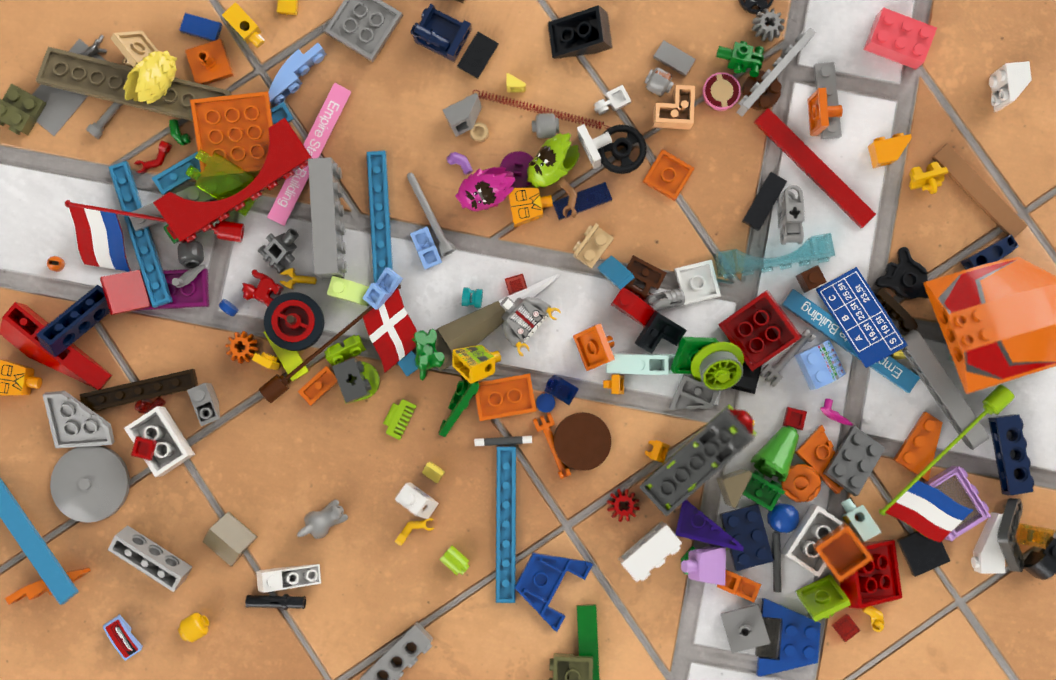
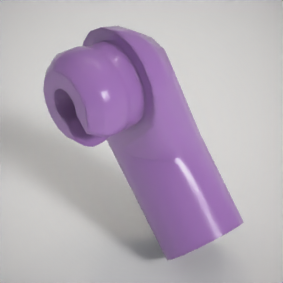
M452 152L447 156V162L450 165H460L465 175L473 172L466 156L457 152Z

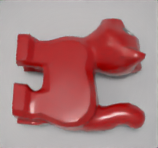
M254 269L251 273L253 277L260 279L257 288L252 284L242 283L243 298L246 300L256 299L259 302L265 303L268 307L274 300L270 295L272 293L280 295L284 288L276 284L269 276L259 273Z

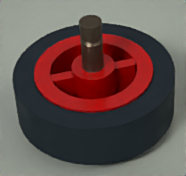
M297 292L285 293L276 297L267 307L264 315V328L270 340L277 346L290 351H301L314 345L321 337L324 329V315L319 305L309 296Z

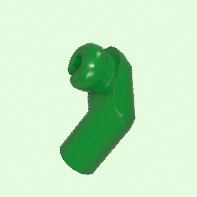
M170 120L171 136L179 145L185 146L189 144L191 138L188 134H181L178 120Z

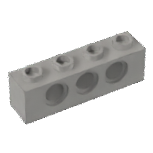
M128 525L115 535L108 548V551L173 592L186 580L192 569L191 565Z
M417 621L359 680H399L404 674L403 670L407 666L411 668L418 661L416 657L421 652L425 654L432 647L430 643L433 637ZM414 643L417 649L410 651L407 648V644ZM393 657H400L402 664L396 665L393 662ZM379 671H386L388 678H381Z

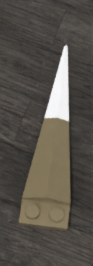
M560 274L551 276L507 297L513 302L517 298H534L556 280ZM503 299L435 330L437 333L436 351L444 354L443 365L437 367L440 372L452 365L454 349L478 345L504 322L501 317L506 310L500 306Z

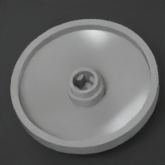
M76 447L64 454L53 469L50 481L52 498L58 509L75 521L96 522L104 520L115 514L122 507L128 496L130 476L127 466L117 453L107 447Z

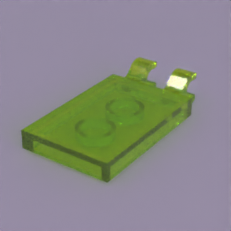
M201 149L195 158L207 164L206 168L201 173L190 165L185 173L197 180L194 186L217 200L235 195L255 179L254 176L217 153H214L211 157ZM250 199L245 203L246 206L237 212L246 217L255 201Z

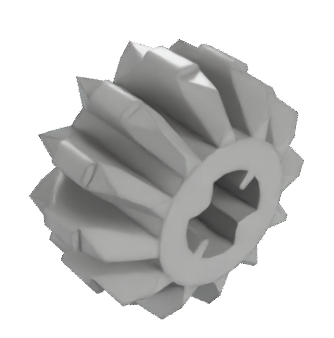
M767 8L763 12L759 11L756 14V18L752 21L754 24L752 31H757L755 36L759 37L761 35L762 41H765L766 37L769 41H772L774 37L778 38L780 32L784 30L782 25L784 19L779 18L781 12L775 14L774 8L770 12Z

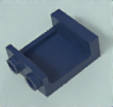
M430 4L428 8L424 9L419 25L429 30L433 29L437 34L450 40L449 45L444 51L433 44L425 43V40L413 35L415 43L455 62L472 31L471 23L465 20L462 23L436 10L434 5Z

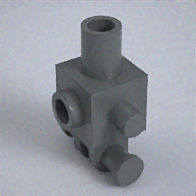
M291 228L286 233L276 237L271 233L266 237L270 243L267 247L265 245L261 246L257 252L261 253L264 256L263 260L265 262L269 261V266L271 268L274 267L277 273L280 274L286 268L280 262L287 260L289 263H292L295 260L292 253L297 246L293 242L299 235L296 230Z

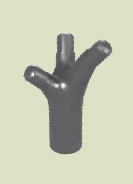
M100 35L94 44L80 55L91 57L95 53H107L106 49L99 48L104 36Z

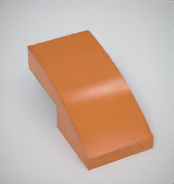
M726 570L725 585L717 584V587L755 603L762 584Z

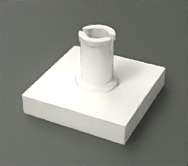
M583 124L577 127V135L593 168L596 169L601 166V157L597 149L612 143V139L608 132L592 139Z

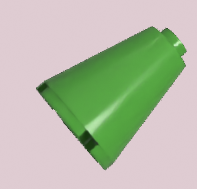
M791 426L782 427L752 457L750 462L755 463L753 467L769 478L775 476L778 477L777 481L784 482L788 477L799 435L797 430Z

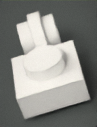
M621 85L605 94L608 101L605 102L602 99L596 102L594 110L601 115L609 110L608 106L611 105L613 111H616L630 104L631 99L624 86Z

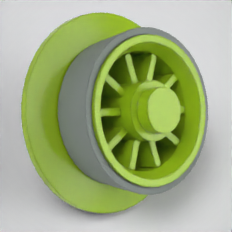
M712 343L702 348L694 356L691 362V373L696 380L702 382L704 387L709 390H727L736 385L743 375L744 355L741 349L733 343Z

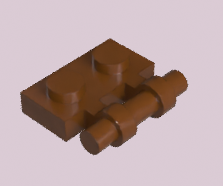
M633 255L626 268L633 273L635 278L624 287L639 295V298L647 299L648 296L652 295L649 292L650 288L658 290L667 272ZM635 279L645 284L643 289L633 284Z

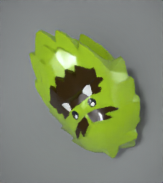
M559 133L546 140L534 159L529 162L527 182L532 183L534 188H545L556 183L561 177L568 174L579 160V146H571L572 142L569 141L570 133L563 135Z

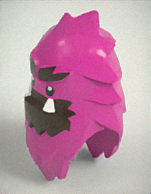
M493 167L483 171L478 169L473 175L470 174L467 179L462 181L455 197L463 209L467 208L470 211L478 212L496 207L514 189V187H511L516 180L513 177L514 173L505 171V167Z

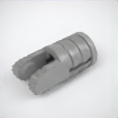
M678 288L652 294L647 297V302L657 311L684 305L685 295L682 289Z

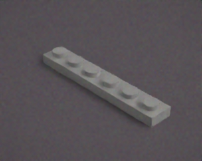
M809 28L806 33L802 31L794 40L797 43L794 46L790 44L784 51L785 57H779L772 65L775 68L772 71L768 69L761 77L763 79L761 84L757 82L750 90L752 94L749 97L745 95L738 103L740 108L737 110L741 117L816 33L813 29Z
M238 173L220 175L175 194L191 201L210 202L243 188ZM154 203L131 212L163 218ZM129 216L136 232L161 222Z

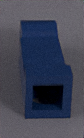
M1012 234L960 262L965 270L996 262L1013 252L1019 245Z

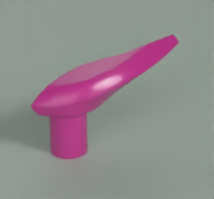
M825 399L824 407L820 408L825 416L836 422L853 426L852 422L831 409L833 400Z

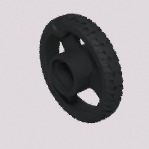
M629 125L610 127L604 133L608 132L611 136L617 132H626L627 138H618L614 143H609L597 149L602 165L609 171L617 174L630 173L636 170L646 156L647 148L644 137L637 129ZM639 143L640 153L637 160L633 162L629 159L632 144ZM624 146L627 149V151L625 153H620L617 150V147ZM612 151L613 157L621 161V166L610 163L604 153Z

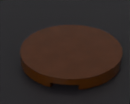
M575 413L564 418L554 433L553 442L557 457L571 469L582 471L594 469L605 461L611 449V435L607 425L599 417L590 413Z

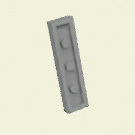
M834 62L815 64L816 90L818 88H826L828 106H838ZM829 117V126L820 133L821 139L840 138L842 136L840 118Z

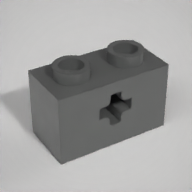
M352 358L332 366L346 403L371 395L369 392L371 385L368 379H364L362 372L365 370L361 361ZM351 375L357 377L355 385L349 382L352 379Z

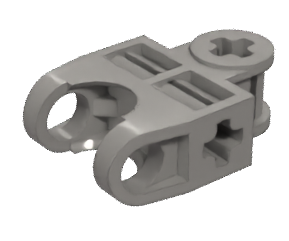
M791 185L777 199L778 228H780V242L782 245H786V243L802 244L804 239L802 222L805 221L803 192L800 187ZM790 189H794L798 192L797 199L794 193L789 191Z

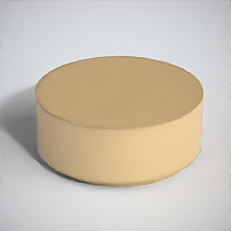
M478 122L474 124L473 129L470 130L472 140L481 143L488 138V127L484 123Z

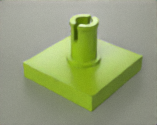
M831 574L796 590L798 598L815 622L823 618H830L829 615L832 617L835 612L851 605L850 600Z

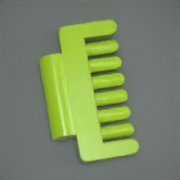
M404 399L401 400L399 405L393 403L383 424L389 426L386 434L400 440L402 438L401 435L404 434L403 431L406 430L404 426L408 425L407 422L412 417L410 413H414L413 409H416L417 406Z

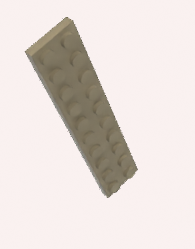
M51 47L47 48L36 78L38 84L193 121L190 100L232 95L228 90L174 77L171 87L167 90V94L153 103L147 104V101L138 102L133 101V99L126 100L123 87L128 79L127 75L133 67Z

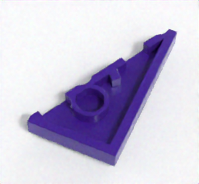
M685 500L682 503L675 533L676 536L743 552L744 546L689 501Z

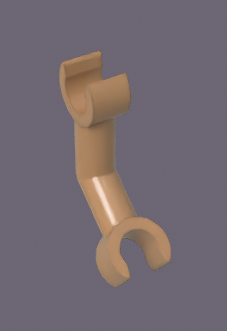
M561 177L557 183L569 194L568 204L563 209V215L567 217L568 211L572 210L571 216L575 218L577 215L575 209L577 192Z

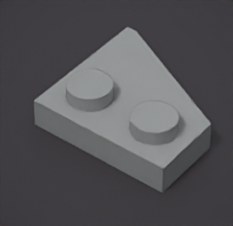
M684 374L669 409L712 408L720 391L709 390L704 387L702 382Z

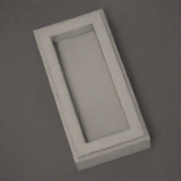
M664 40L653 57L686 77L696 60Z

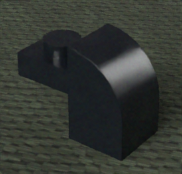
M1053 537L1049 538L1040 552L1031 551L1024 560V569L1035 578L1046 580L1056 574V539Z

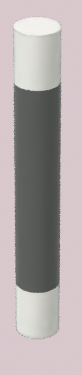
M532 436L474 439L475 446L532 443Z

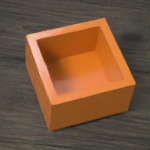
M845 522L812 545L839 582L873 559Z

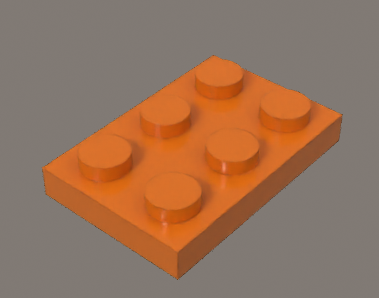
M530 373L478 382L479 390L475 397L480 421L536 412Z

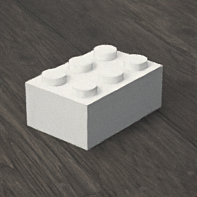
M155 407L124 428L133 443L136 436L157 441L152 460L144 459L155 477L164 476L195 455L165 407Z
M811 504L781 553L810 573L820 577L827 565L812 545L839 527L843 522L818 505Z
M661 521L618 559L636 582L639 580L644 581L651 574L650 570L654 567L659 568L666 561L664 558L669 554L674 555L680 550L681 547L679 545L682 542L667 524Z

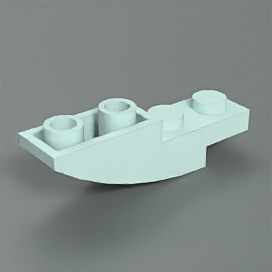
M613 353L615 360L606 363V373L674 374L670 368L676 354Z

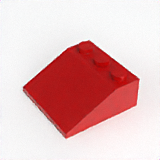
M768 290L718 324L730 342L741 349L744 361L751 371H754L802 337Z
M895 540L862 543L873 559L839 582L840 588L850 600L851 605L848 607L862 609L901 599L902 591Z

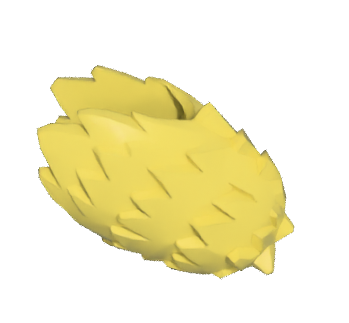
M167 50L149 53L147 57L142 58L143 60L137 63L128 73V79L123 87L126 100L147 101V104H150L167 94V90L171 87L177 70L175 65L177 57L170 56Z

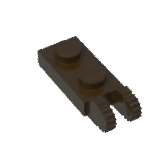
M884 288L876 289L873 292L882 307L888 311L889 317L895 321L898 320L899 327L904 332H910L913 329L917 330V321Z

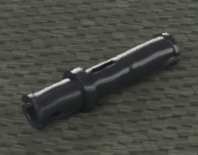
M288 594L283 596L247 595L245 606L246 608H282V610H288V608L305 609L306 596L294 597Z

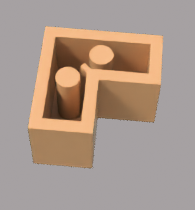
M676 85L673 91V104L656 103L653 109V128L690 130L694 124L695 86Z

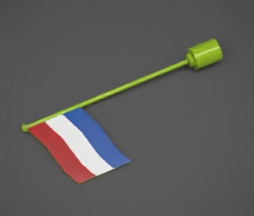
M998 385L982 401L984 411L883 509H880L879 513L883 516L888 514L895 517L923 536L941 542L973 509L958 504L940 490L919 481V479L987 413L998 415L1015 398L1014 394L1005 386Z

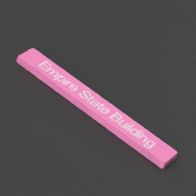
M336 83L333 84L303 144L313 159L319 158L351 94V91ZM309 167L302 170L298 168L294 171L295 175L285 180L267 218L285 226L309 178Z

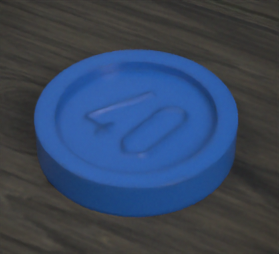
M541 394L536 400V406L541 412H550L555 407V399L550 394Z

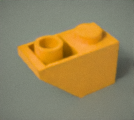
M898 133L889 139H885V137L874 139V142L868 146L873 168L891 165L897 161L911 140V134L904 135V133Z

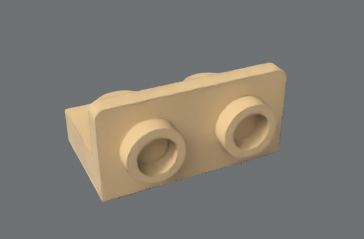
M597 223L593 227L591 225L584 233L585 239L582 242L578 241L573 248L575 251L573 257L590 269L594 267L614 239L599 228Z

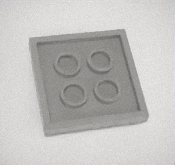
M344 0L324 31L327 35L373 62L403 15L400 11L382 0Z

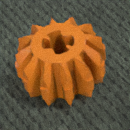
M242 331L241 335L235 332V338H228L231 344L225 345V347L230 348L226 354L232 355V361L237 360L238 363L242 364L245 360L249 363L250 357L253 358L254 356L253 352L259 351L258 347H254L258 340H253V334L247 336L246 331ZM240 345H245V350L239 349Z

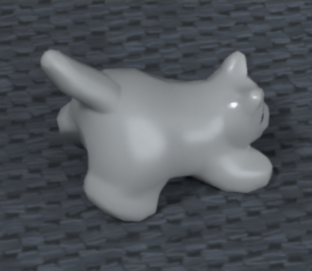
M335 499L323 510L309 512L304 518L305 527L297 533V536L303 537L310 533L316 539L323 538L328 533L330 527L345 522L348 516L343 514V507L338 506L339 501Z

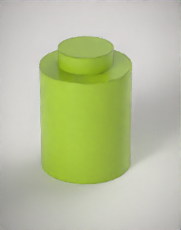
M453 545L439 559L455 575L459 573L463 575L470 567L467 564L469 560Z

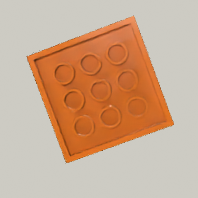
M268 91L190 100L202 177L255 172L262 169L269 149L268 128L273 125Z

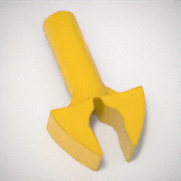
M294 268L280 273L281 275H289L293 278L288 282L280 281L281 284L292 290L293 285L296 283L316 284L317 282L316 277L296 275Z

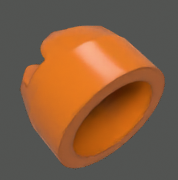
M52 256L47 260V266L50 270L59 272L63 270L65 262L61 257ZM52 261L59 262V265L52 264Z

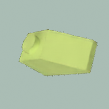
M332 276L327 295L368 306V303L362 298L369 287Z

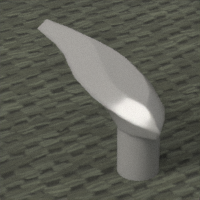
M203 264L186 271L179 278H174L172 284L176 288L189 284L206 266Z

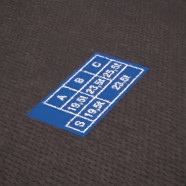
M857 267L816 289L865 368L908 346Z

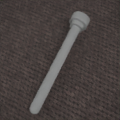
M114 102L97 123L90 124L86 130L99 139L103 135V127L122 104Z
M408 173L407 179L440 243L439 251L441 255L451 254L456 250L453 243L446 240L414 174Z

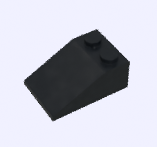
M599 5L548 22L553 59L596 54L612 49L608 13Z

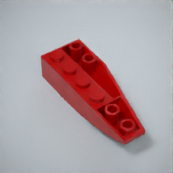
M14 302L2 317L1 336L28 358L97 390L103 388L112 377L107 370L73 343L57 357H54L41 346L36 336L49 323L26 304Z

